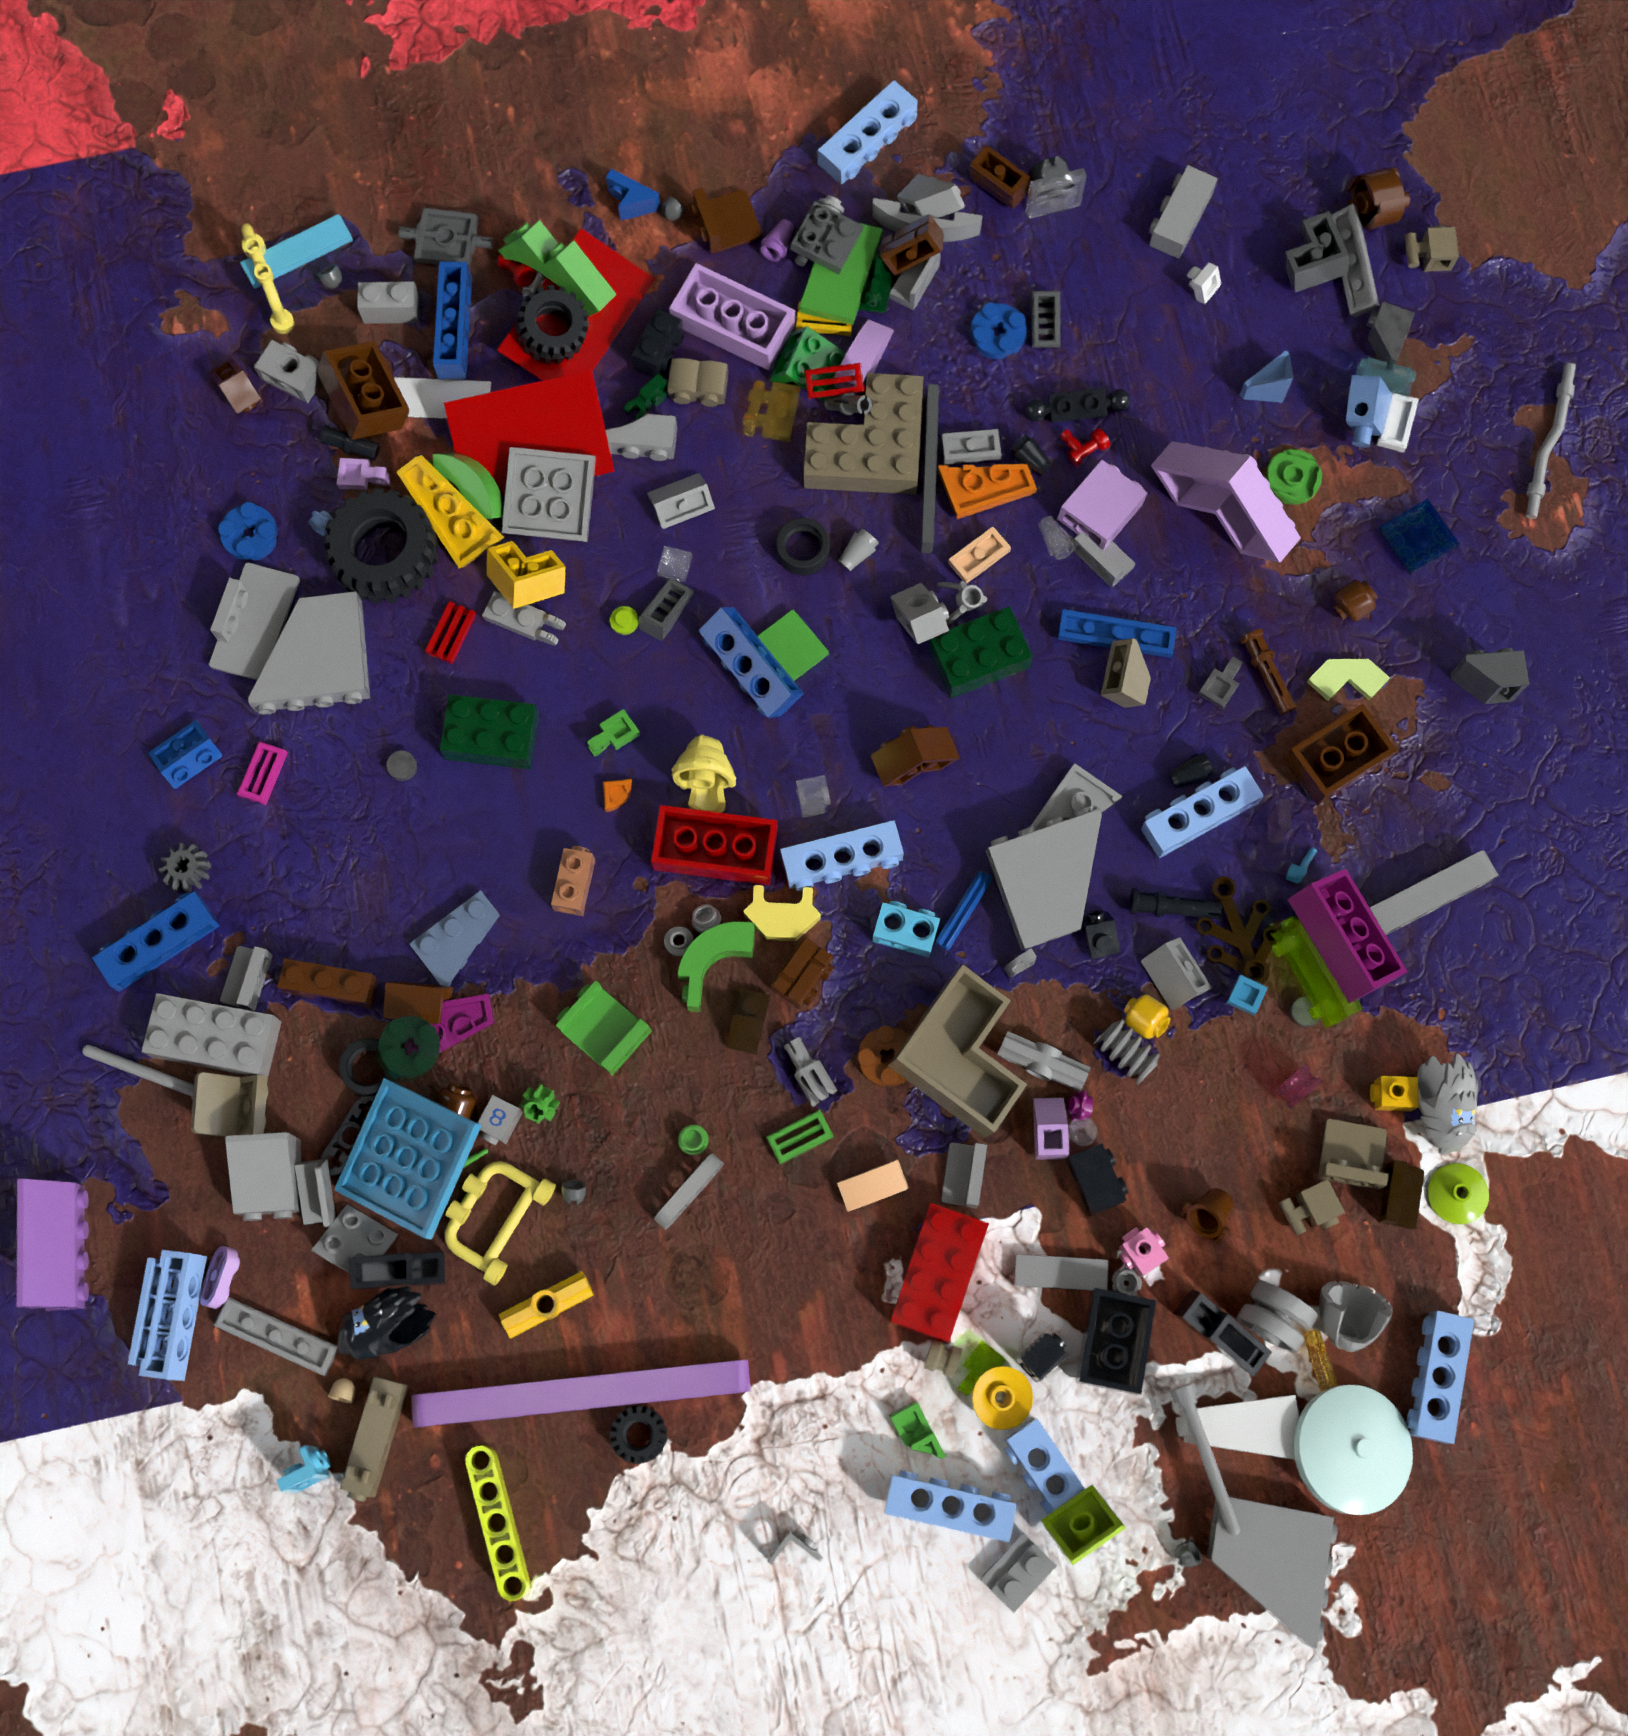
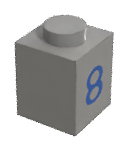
M492 1095L478 1121L482 1125L480 1128V1132H482L480 1138L495 1146L498 1141L507 1144L523 1112L518 1107Z

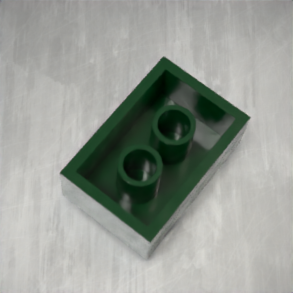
M1010 606L951 628L949 631L929 640V651L950 699L1029 669L1033 659Z
M449 694L440 746L445 760L531 770L540 716L536 704Z

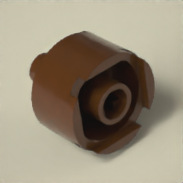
M1385 167L1355 175L1348 183L1347 192L1352 191V200H1348L1347 204L1348 206L1351 204L1357 206L1361 226L1365 228L1364 231L1399 222L1404 214V209L1410 205L1409 194L1403 190L1399 179V171L1396 167Z

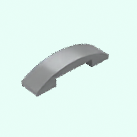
M873 198L872 217L894 232L924 216L901 213V202ZM956 211L953 221L934 218L944 234L943 242L964 240L980 235L982 215Z

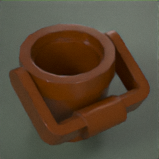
M1213 1188L1194 1203L1189 1199L1179 1214L1197 1234L1210 1238L1215 1243L1220 1244L1230 1230L1225 1226L1234 1208V1203L1227 1192L1222 1189Z

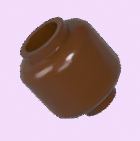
M1352 580L1334 594L1337 604L1333 606V609L1342 620L1348 618L1352 622H1358L1376 608L1375 600L1378 596L1365 580L1362 582Z
M450 1083L448 1087L440 1089L436 1103L471 1119L476 1105V1098L471 1094L472 1090L470 1088Z

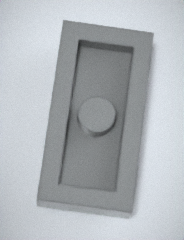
M998 429L942 434L944 464L1000 460L1001 458Z

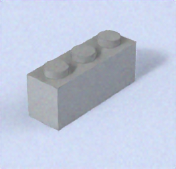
M1187 165L1183 175L1178 173L1171 188L1174 190L1172 196L1167 195L1160 208V211L1163 212L1161 218H1155L1148 233L1152 235L1149 246L1180 259L1214 192L1218 178Z

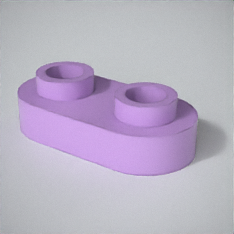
M220 1246L215 1251L201 1288L200 1303L203 1306L217 1309L227 1301L231 1280L240 1265V1258L236 1249Z

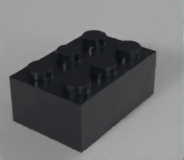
M1099 1288L1091 1290L1075 1383L1141 1395L1157 1300Z

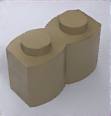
M684 358L672 359L668 382L669 399L678 404H689L690 402L698 401L708 407L725 404L728 381L727 364L717 361L699 362Z

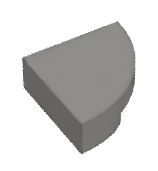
M1031 948L1007 964L1004 970L1008 977L1012 978L1034 965L1037 956Z

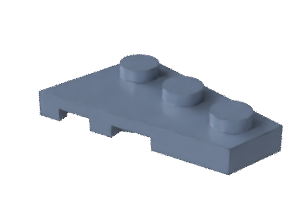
M480 890L412 941L410 946L441 986H450L452 984L451 981L459 970H462L468 957L476 946L481 943L500 915Z

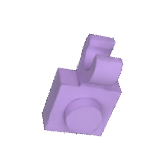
M340 458L337 486L339 489L367 490L368 482L380 486H389L390 474L386 473L387 469L385 467H370L368 459Z

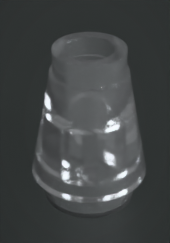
M1052 516L1040 521L1038 527L1049 555L1054 556L1057 560L1069 556L1075 549L1074 539Z

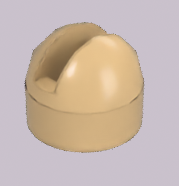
M346 1378L339 1379L332 1385L328 1397L344 1403H353L356 1391L355 1386Z

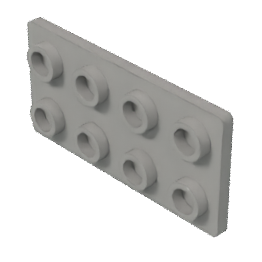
M251 563L245 564L239 580L229 578L210 629L217 638V643L209 666L215 670L257 681L282 633L300 583V578L296 575Z

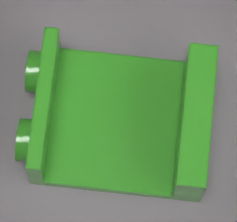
M595 980L592 985L586 984L577 994L578 1001L571 1008L567 1006L561 1011L557 1017L559 1022L556 1024V1027L599 1066L613 1076L652 1031L650 1026L643 1020H638L602 989L601 985Z

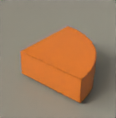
M632 779L603 781L606 812L618 809L628 800L633 786Z

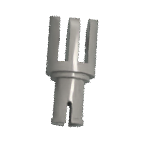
M799 1037L790 1041L791 1044L787 1043L784 1049L788 1052L797 1068L794 1075L810 1104L814 1107L819 1103V1099L824 1100L829 1097V1093L834 1094L838 1090L821 1061L812 1060L802 1043V1039Z

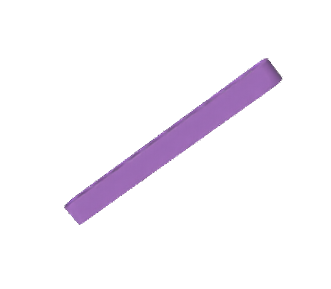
M748 1360L728 1361L411 1395L413 1427L435 1426L751 1392Z

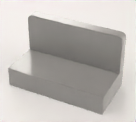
M941 252L902 272L890 292L889 299L914 310L939 268Z
M699 473L647 493L662 529L715 509L707 483Z
M1083 531L1074 539L1071 550L1111 588L1135 566V562L1113 541L1102 551Z
M1180 937L1165 943L1141 961L1171 1010L1179 1008L1190 999L1212 988Z
M238 946L220 1001L227 1005L255 1012L273 955L263 948L254 946V949Z
M950 1143L941 1197L942 1203L971 1208L979 1206L987 1145L975 1143L974 1146Z
M327 1159L296 1163L295 1171L303 1224L323 1222L324 1227L331 1226L336 1218Z

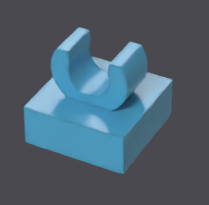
M1240 974L1227 1000V1004L1254 1016L1268 987Z

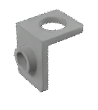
M789 1531L768 1560V1563L772 1565L790 1539L820 1563L824 1557L814 1550L817 1544L802 1533L800 1537H797Z

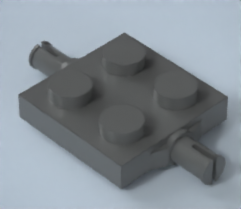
M423 208L421 221L417 228L400 226L399 238L415 240L414 259L416 263L439 265V262H467L470 269L472 255L476 247L493 249L494 245L493 237L477 235L479 218L478 214Z

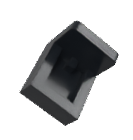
M1093 910L1088 912L1087 916H1083L1082 927L1085 932L1089 957L1096 959L1120 953L1115 920L1109 912Z

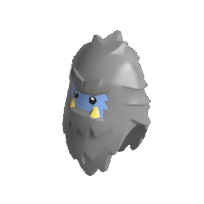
M1456 1053L1453 1055L1451 1064H1440L1437 1058L1431 1056L1426 1064L1423 1063L1420 1066L1417 1074L1418 1107L1422 1114L1420 1118L1423 1121L1424 1130L1430 1138L1429 1142L1438 1148L1439 1154L1444 1155L1454 1151L1460 1152L1476 1132L1475 1114L1478 1082L1471 1064L1465 1062L1460 1054Z

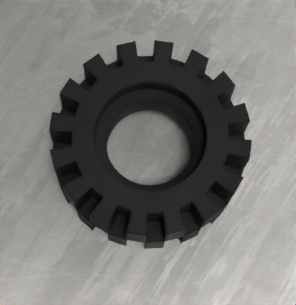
M644 1406L629 1407L617 1415L618 1417L611 1425L610 1443L619 1457L626 1462L642 1464L652 1461L661 1454L667 1442L668 1432L665 1421L655 1410ZM636 1422L646 1424L651 1432L650 1441L640 1448L632 1446L627 1440V1430Z

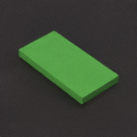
M861 224L864 226L863 231L840 274L814 262L799 307L800 313L851 325L854 324L872 269V259L876 257L881 242L882 228Z

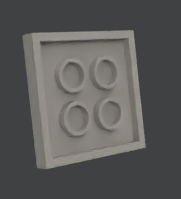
M510 447L502 533L588 542L596 457L592 455Z

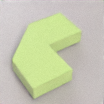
M1328 659L1308 679L1307 683L1327 701L1346 682L1370 700L1390 677L1369 659Z

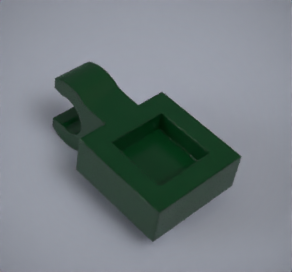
M658 373L638 391V397L625 405V413L628 415L632 410H639V414L634 417L635 421L646 415V410L649 411L654 405H660L666 399L668 393L666 380Z

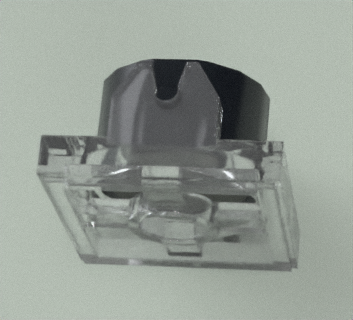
M1057 156L1044 159L1029 170L1030 187L1026 205L1028 219L1081 205L1087 177L1084 168L1070 171L1066 159Z

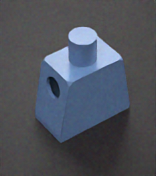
M1352 375L1346 423L1354 432L1352 443L1354 446L1369 447L1371 436H1380L1384 432L1392 394L1380 376Z

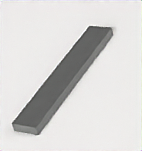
M928 384L921 553L933 552L939 405L938 384Z

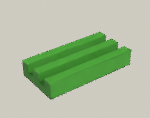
M818 1110L766 1136L781 1165L834 1138L821 1110ZM816 1119L819 1120L820 1124L779 1145L776 1144L775 1140ZM824 1130L825 1134L784 1155L781 1154L780 1151Z

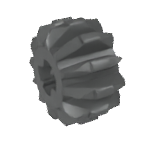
M180 843L178 851L169 847L168 851L171 855L169 858L166 856L161 857V861L166 865L159 868V872L162 875H166L163 878V882L167 886L172 885V889L175 892H179L183 888L186 893H191L192 885L202 889V884L199 882L201 878L205 880L210 879V876L205 872V870L211 868V863L205 861L208 857L207 853L203 850L199 851V847L195 844H191L187 848V845ZM185 864H187L188 868L186 872L182 868Z

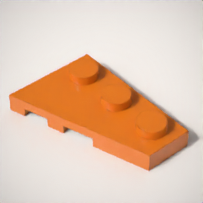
M994 464L992 467H974V465L948 467V465H938L937 468L956 519L1018 500L1037 492V487L1027 464Z

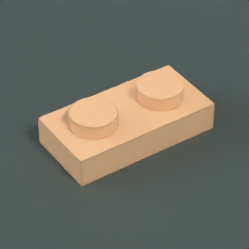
M991 527L948 560V564L962 581H965L967 584L1008 554L1011 547L998 531Z

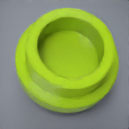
M622 606L612 612L610 624L616 633L627 635L637 629L639 618L634 609Z

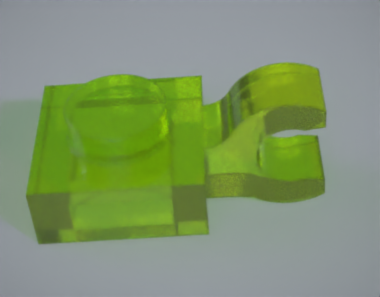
M981 1340L962 1365L969 1373L957 1387V1390L967 1397L973 1390L977 1379L985 1371L993 1367L1002 1366L1006 1359Z

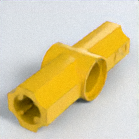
M583 1271L546 1290L538 1291L533 1297L498 1315L511 1339L548 1319L555 1318L559 1313L594 1296V1293ZM551 1296L554 1300V1308L549 1313H542L539 1309L540 1300L543 1297Z

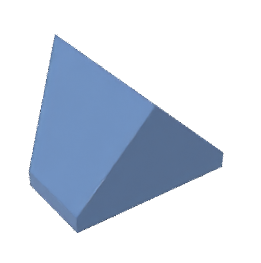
M1284 351L1247 380L1239 396L1245 400L1283 403L1293 380L1290 354Z

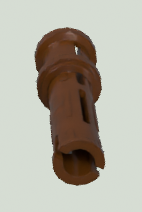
M1260 628L1244 635L1239 641L1242 645H1245L1251 657V666L1258 668L1279 710V714L1284 715L1296 709L1297 706L1273 661L1275 653L1269 649L1263 637L1265 632ZM1271 676L1273 677V679H1274V681H1275V683H1276V685H1277V687H1278V689H1279V691H1280V693H1281L1282 696H1280V694H1279V692H1278V690H1277V688H1276V686H1275V684H1274V682H1273Z

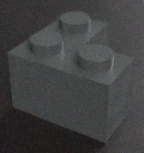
M1330 211L1303 220V242L1305 245L1285 252L1286 273L1294 292L1348 274L1349 254Z

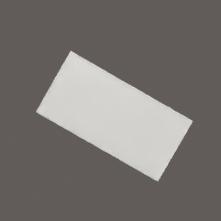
M1391 391L1392 400L1384 432L1378 437L1377 446L1404 453L1419 399Z

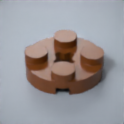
M882 1026L864 1037L859 1046L858 1062L863 1076L869 1082L880 1087L901 1085L907 1081L888 1067L889 1061L883 1064L881 1062L882 1055L880 1054L883 1050L886 1052L892 1050L894 1057L909 1036L906 1032L898 1028Z

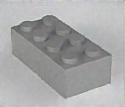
M157 993L141 1052L151 1058L246 1076H268L282 1021L270 1014Z

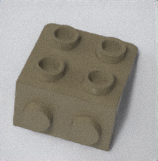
M205 1072L197 1073L194 1080L191 1131L195 1134L220 1137L264 1134L268 1076L234 1077Z

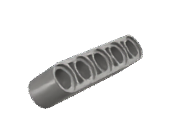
M1482 850L1370 907V910L1385 935H1388L1497 878L1499 874L1485 851Z

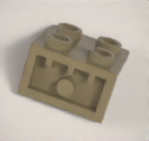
M1334 1119L1326 1120L1318 1179H1328L1329 1181L1377 1190L1386 1187L1388 1174L1382 1173L1387 1130Z

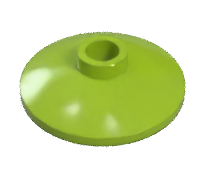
M1461 1163L1445 1165L1432 1175L1428 1184L1427 1196L1429 1204L1436 1215L1446 1222L1458 1225L1471 1223L1477 1220L1487 1208L1489 1202L1487 1183L1477 1170ZM1458 1187H1462L1465 1190L1466 1196L1464 1198L1458 1197L1456 1193Z

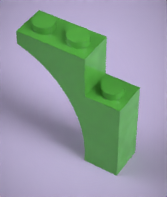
M540 220L532 225L526 222L503 238L505 244L498 251L505 259L518 261L534 268L549 278L559 288L560 286L565 287V293L570 294L571 291L576 294L575 300L579 301L581 299L583 301V310H587L589 316L599 312L617 295L574 240L566 245H563L562 242L558 244Z

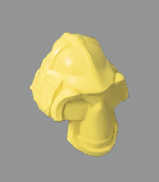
M700 734L691 740L686 750L679 756L676 764L671 769V776L681 789H692L688 802L690 809L722 813L726 804L724 789L727 787L733 788L736 785V776L727 756L724 754L720 741Z

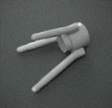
M965 581L960 583L938 582L937 584L941 588L959 590L956 595V603L959 607L949 616V619H946L947 625H950L965 611L980 610L983 603L987 601V597L983 596V592L976 585L967 586Z

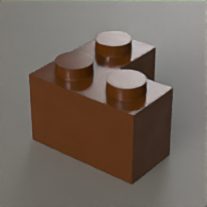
M928 725L923 728H916V726L904 728L899 732V737L883 742L879 746L880 749L870 755L883 787L903 785L922 772L941 771L960 758L948 728L934 727V725Z

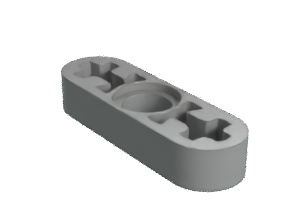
M713 1153L710 1154L655 1216L654 1221L663 1229H668L719 1172L724 1163Z

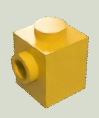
M1380 1076L1374 1080V1084H1371L1370 1100L1375 1102V1110L1413 1111L1418 1108V1077Z

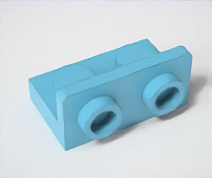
M303 1445L299 1447L305 1465L302 1466L301 1463H298L283 1471L285 1476L276 1480L281 1492L298 1493L330 1477L328 1468L331 1467V1463L324 1450L320 1451L318 1447Z

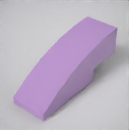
M869 319L854 339L841 365L861 363L864 387L867 383V373H874L894 331ZM855 370L838 371L834 378L855 375ZM856 381L835 383L834 387L839 389L856 387ZM855 392L854 394L861 396L862 392Z

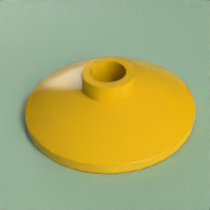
M997 1366L985 1371L977 1379L972 1391V1405L977 1417L984 1424L994 1429L1008 1430L1020 1425L1030 1414L1033 1405V1390L1028 1379L1020 1371L1007 1366ZM1003 1391L1005 1398L1002 1402L998 1403L995 1400V1395L997 1392Z

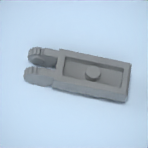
M496 591L493 592L482 614L483 619L534 641L537 639L556 646L558 639L555 635L541 630L543 624L559 630H563L566 625L563 620L546 614V612L530 605L513 609L503 595Z

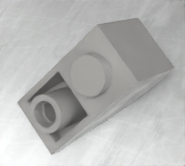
M917 174L897 195L905 213L919 216L930 214L933 218H940L962 210L965 206L960 196L961 192L954 183L944 182L921 174Z

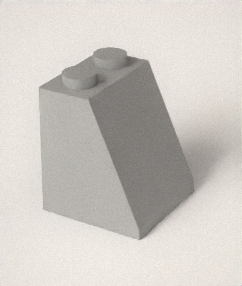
M288 1132L226 1136L233 1213L243 1216V1221L262 1220V1215L274 1214V1219L292 1218V1213H301L295 1164L301 1162V1140Z

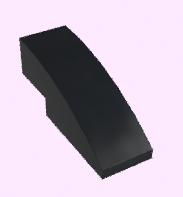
M444 1251L349 1257L350 1289L446 1284Z
M1191 1289L1173 1312L1176 1317L1253 1377L1272 1353L1233 1317L1220 1310L1201 1292Z

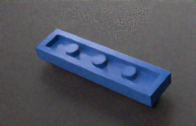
M1063 609L1057 640L1111 648L1113 641L1134 638L1137 640L1142 654L1171 658L1177 627Z

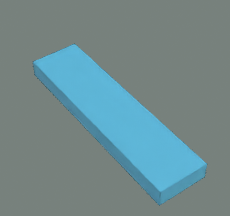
M340 214L266 249L263 256L266 264L272 270L274 279L353 241ZM248 258L240 262L254 289L261 286L254 274L255 266L253 260Z

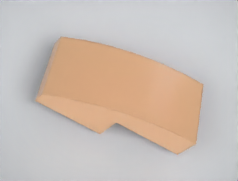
M898 1160L837 1183L848 1212L909 1188Z

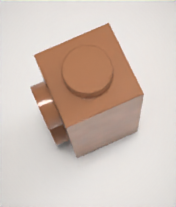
M581 846L563 849L551 902L554 911L578 916L584 915L596 861L593 853H589V849Z

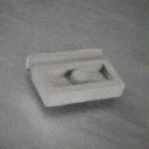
M1022 1532L980 1580L1015 1613L1057 1565Z

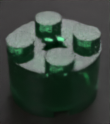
M404 1016L392 1020L385 1027L376 1044V1058L381 1068L389 1077L399 1081H413L425 1075L436 1063L440 1053V1040L436 1028L426 1020L415 1016ZM406 1042L411 1043V1048L415 1049L410 1055H406L405 1049L400 1048Z

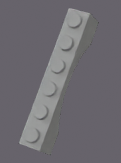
M647 414L625 426L606 430L611 454L623 455L630 459H635L639 456L650 457L656 461L674 459L677 437L676 416Z

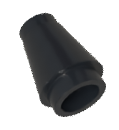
M1027 434L1010 450L1014 454L1013 458L1022 464H1027L1029 469L1039 476L1052 465L1034 437L1030 438Z
M1203 752L1199 755L1195 753L1173 769V771L1169 772L1168 775L1174 787L1178 788L1207 780L1209 775L1214 773V770L1207 755Z

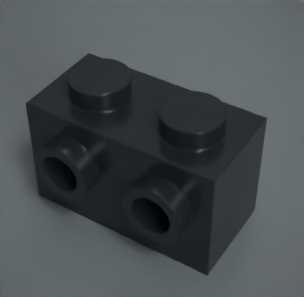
M656 309L632 353L634 370L651 378H654L658 373L662 376L664 371L668 370L675 350L681 346L685 337L682 319Z

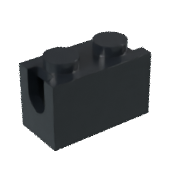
M1103 1143L1069 1156L1066 1159L1089 1216L1127 1201L1125 1197L1128 1194L1127 1186L1122 1177L1117 1178L1113 1166H1116L1114 1156L1109 1148L1105 1150Z

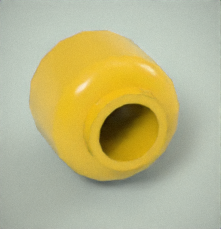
M1147 994L1140 996L1138 999L1132 998L1124 1009V1013L1127 1014L1126 1026L1132 1027L1134 1032L1145 1039H1151L1154 1036L1160 1037L1167 1029L1171 1018L1168 1017V1008Z

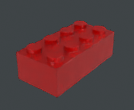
M660 805L651 860L653 870L770 885L778 821Z
M930 1203L890 1323L945 1343L950 1342L989 1223Z

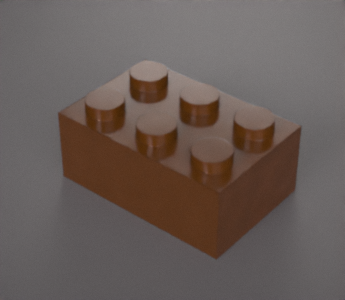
M375 341L323 351L317 373L351 440L403 428L410 409Z
M1361 704L1291 748L1284 759L1318 806L1388 762L1397 752V749L1365 705Z

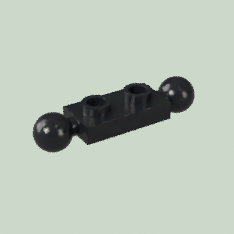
M1105 388L1049 394L1048 403L1046 404L1039 399L1029 401L1025 406V415L1033 422H1039L1046 415H1050V423L1106 417L1108 407L1116 412L1126 410L1130 404V396L1122 389H1116L1109 396H1105Z

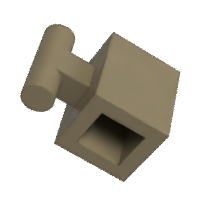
M1437 225L1427 228L1421 242L1418 243L1415 233L1405 235L1409 268L1418 267L1419 258H1423L1424 272L1452 271L1459 258L1455 227Z
M1328 1179L1296 1194L1295 1197L1300 1205L1296 1209L1290 1198L1279 1202L1295 1236L1307 1231L1301 1221L1304 1218H1307L1311 1228L1321 1225L1322 1229L1325 1230L1339 1223L1337 1216L1345 1213Z

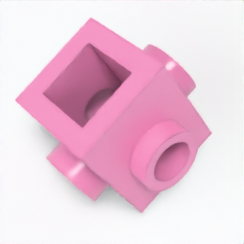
M1136 1227L1122 1237L1125 1243L1119 1246V1249L1122 1251L1119 1257L1129 1270L1134 1268L1140 1278L1169 1259L1162 1249L1165 1244L1155 1230L1150 1232L1147 1227L1140 1232ZM1139 1246L1145 1249V1254L1139 1252Z

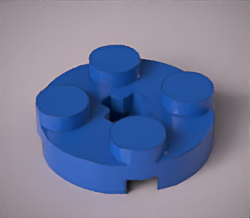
M992 302L985 304L983 309L974 316L971 324L970 335L976 345L975 348L979 353L991 359H1004L1005 356L1012 353L1014 355L1022 348L1025 342L1027 330L1025 316L1006 304ZM1002 327L1006 333H1000L999 337L995 336L992 328Z
M251 502L232 509L218 526L223 546L231 556L238 560H260L269 555L277 543L278 526L274 518L266 509L256 506ZM246 528H255L253 530L255 535L252 538L249 536L242 537Z

